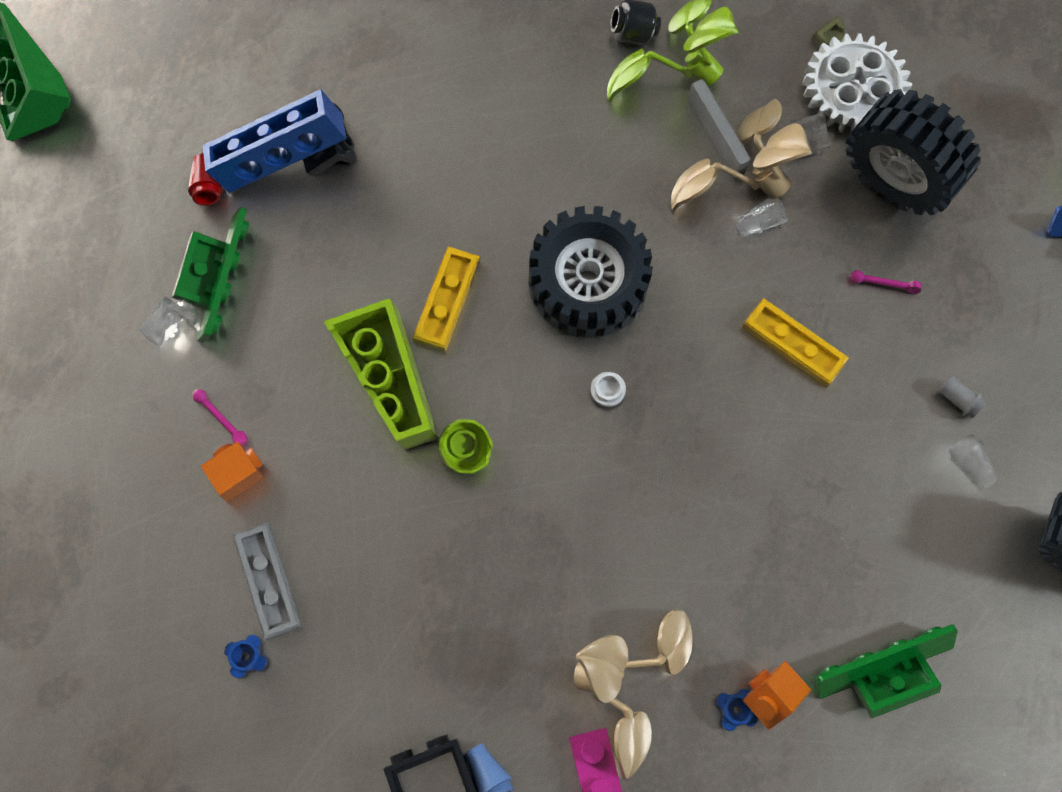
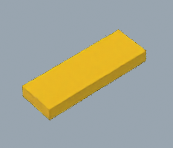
M447 246L413 334L414 342L446 352L478 268L480 256Z
M765 298L760 301L742 326L743 329L825 387L831 384L849 359L848 356Z

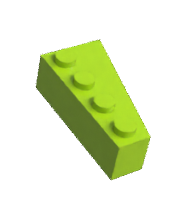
M391 298L323 321L356 373L360 383L372 399L373 404L395 440L407 450L439 439L400 312Z

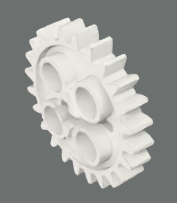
M858 33L855 41H852L848 34L844 35L841 42L836 37H833L830 46L822 43L819 51H814L804 71L806 75L802 85L807 86L803 95L804 97H813L808 107H819L816 118L819 119L825 115L829 117L827 121L828 127L837 122L839 123V132L842 133L846 126L851 127L852 131L877 100L880 99L873 94L881 97L887 92L891 94L894 90L901 89L905 95L910 90L912 83L908 82L907 79L911 72L901 70L906 62L905 59L895 61L894 57L897 50L885 51L886 41L879 46L875 45V36H871L868 42L863 41L861 33ZM841 99H845V100H847V101L850 102V103H846V102L842 101Z

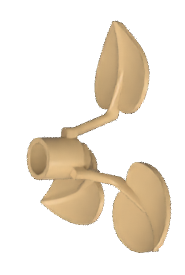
M774 99L766 106L753 111L739 124L736 135L742 144L753 139L760 151L753 161L754 168L752 173L754 178L751 179L719 162L712 165V161L709 158L703 159L684 171L677 180L671 195L672 210L675 212L680 205L695 199L708 190L717 177V171H723L749 184L753 190L761 187L770 199L781 197L789 190L792 182L778 165L812 154L804 128L797 123L788 125L772 135L766 147H764L761 142V134L769 132L777 125L782 114V105L777 99Z
M683 610L670 611L662 620L657 636L658 649L661 655L655 659L628 661L626 642L617 635L602 637L576 654V658L579 661L574 671L576 688L592 692L597 701L610 703L624 714L625 718L618 721L614 734L615 754L623 779L628 780L643 763L651 744L652 735L651 724L645 712L638 710L633 714L630 707L615 699L621 688L622 678L624 677L623 671L630 668L659 666L664 663L668 674L675 675L683 670L690 658L693 642L690 621Z

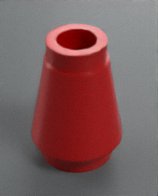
M200 153L193 157L188 193L196 204L210 206L220 200L223 189L205 171L204 153Z

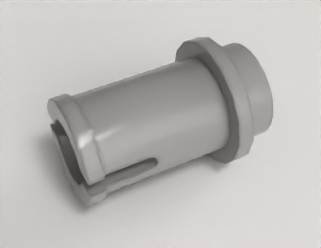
M953 375L938 391L940 395L942 394L964 411L962 414L964 417L968 415L972 419L987 403L982 399L983 395L981 393L976 395Z

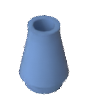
M479 744L465 753L464 757L468 763L477 792H513L514 788L510 783L512 777L487 751L484 744Z

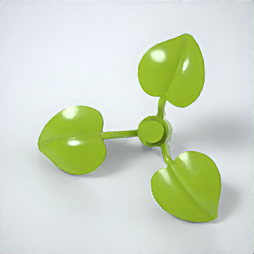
M691 0L686 3L672 17L668 30L671 34H677L683 29L686 30L689 38L685 42L683 49L688 53L685 58L687 66L684 67L653 51L646 53L643 49H639L626 57L612 73L607 87L608 100L612 103V99L617 93L623 91L639 79L648 68L650 60L659 61L683 73L687 78L694 75L697 80L703 79L707 86L712 85L722 75L723 67L704 47L738 33L731 10L726 6L716 9L707 15L696 27V32H693L692 24L700 20L707 13L712 0Z

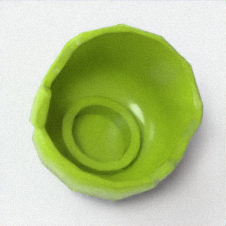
M457 419L443 429L438 441V453L445 466L459 474H474L489 464L493 443L485 426L475 420Z

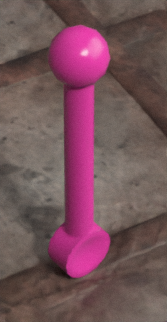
M855 270L850 274V279L854 283L864 281L907 289L911 294H918L922 289V284L918 281H911L909 283L864 275L859 270Z
M197 389L192 395L193 400L197 403H202L232 435L234 443L238 441L241 446L244 445L248 439L247 435L243 431H237L206 398L207 395L204 390Z

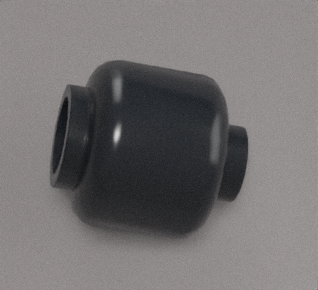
M624 0L620 6L614 8L611 17V31L615 32L618 41L624 43L647 45L653 36L658 35L661 27V18L657 16L654 5L647 2Z

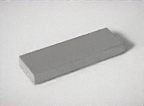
M700 79L692 83L688 102L725 165L745 175L751 158L705 81Z
M267 522L233 534L264 640H270L302 628L270 524Z

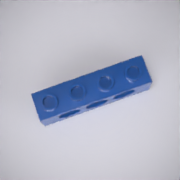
M320 89L204 144L205 171L226 191L231 193L345 140L346 134L342 113Z

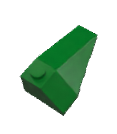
M0 3V91H2L3 105L0 104V123L6 140L14 141L58 123L63 111L69 108L71 96L69 91H67L61 74L6 4Z

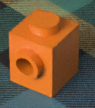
M238 441L233 445L229 443L221 446L213 453V458L200 466L219 496L227 503L264 479L258 470L263 463L252 447L245 450Z
M784 661L770 673L764 669L749 682L753 689L746 695L743 701L769 730L792 714L810 693L811 689L792 667Z

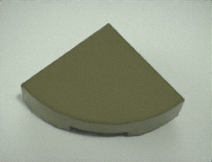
M836 16L813 34L812 40L819 47L822 43L830 46L833 37H836L841 42L845 35L842 20Z

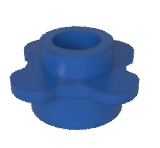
M249 635L246 640L236 643L230 642L226 645L224 653L228 656V661L232 666L230 673L233 677L243 678L247 672L253 670L262 671L266 667L267 659L261 654V639L258 636ZM244 653L249 654V658L247 660H243L242 658Z
M741 689L737 694L733 695L721 693L717 697L716 704L721 708L723 715L721 725L725 730L733 731L740 725L752 727L758 722V717L743 701L750 692L749 690ZM735 706L740 707V713L737 714L734 712Z

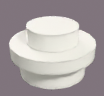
M603 372L597 375L591 384L592 398L596 403L604 407L618 405L626 393L624 380L613 372Z

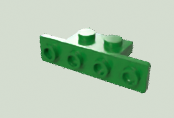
M242 207L232 216L225 242L195 231L191 233L171 297L205 309L196 339L203 343L211 335L215 336L219 330L222 316L217 315L220 302L223 304L226 302L231 289V284L226 283L229 271L234 272L240 257V253L235 251L238 240L243 241L248 230L249 222L244 220L247 209Z
M954 624L943 628L939 626L933 627L924 632L922 636L909 641L906 639L898 640L891 644L888 649L877 653H864L853 662L842 666H829L817 675L815 692L818 698L822 699L853 687L871 719L940 693L942 685L926 659L953 649L958 630Z

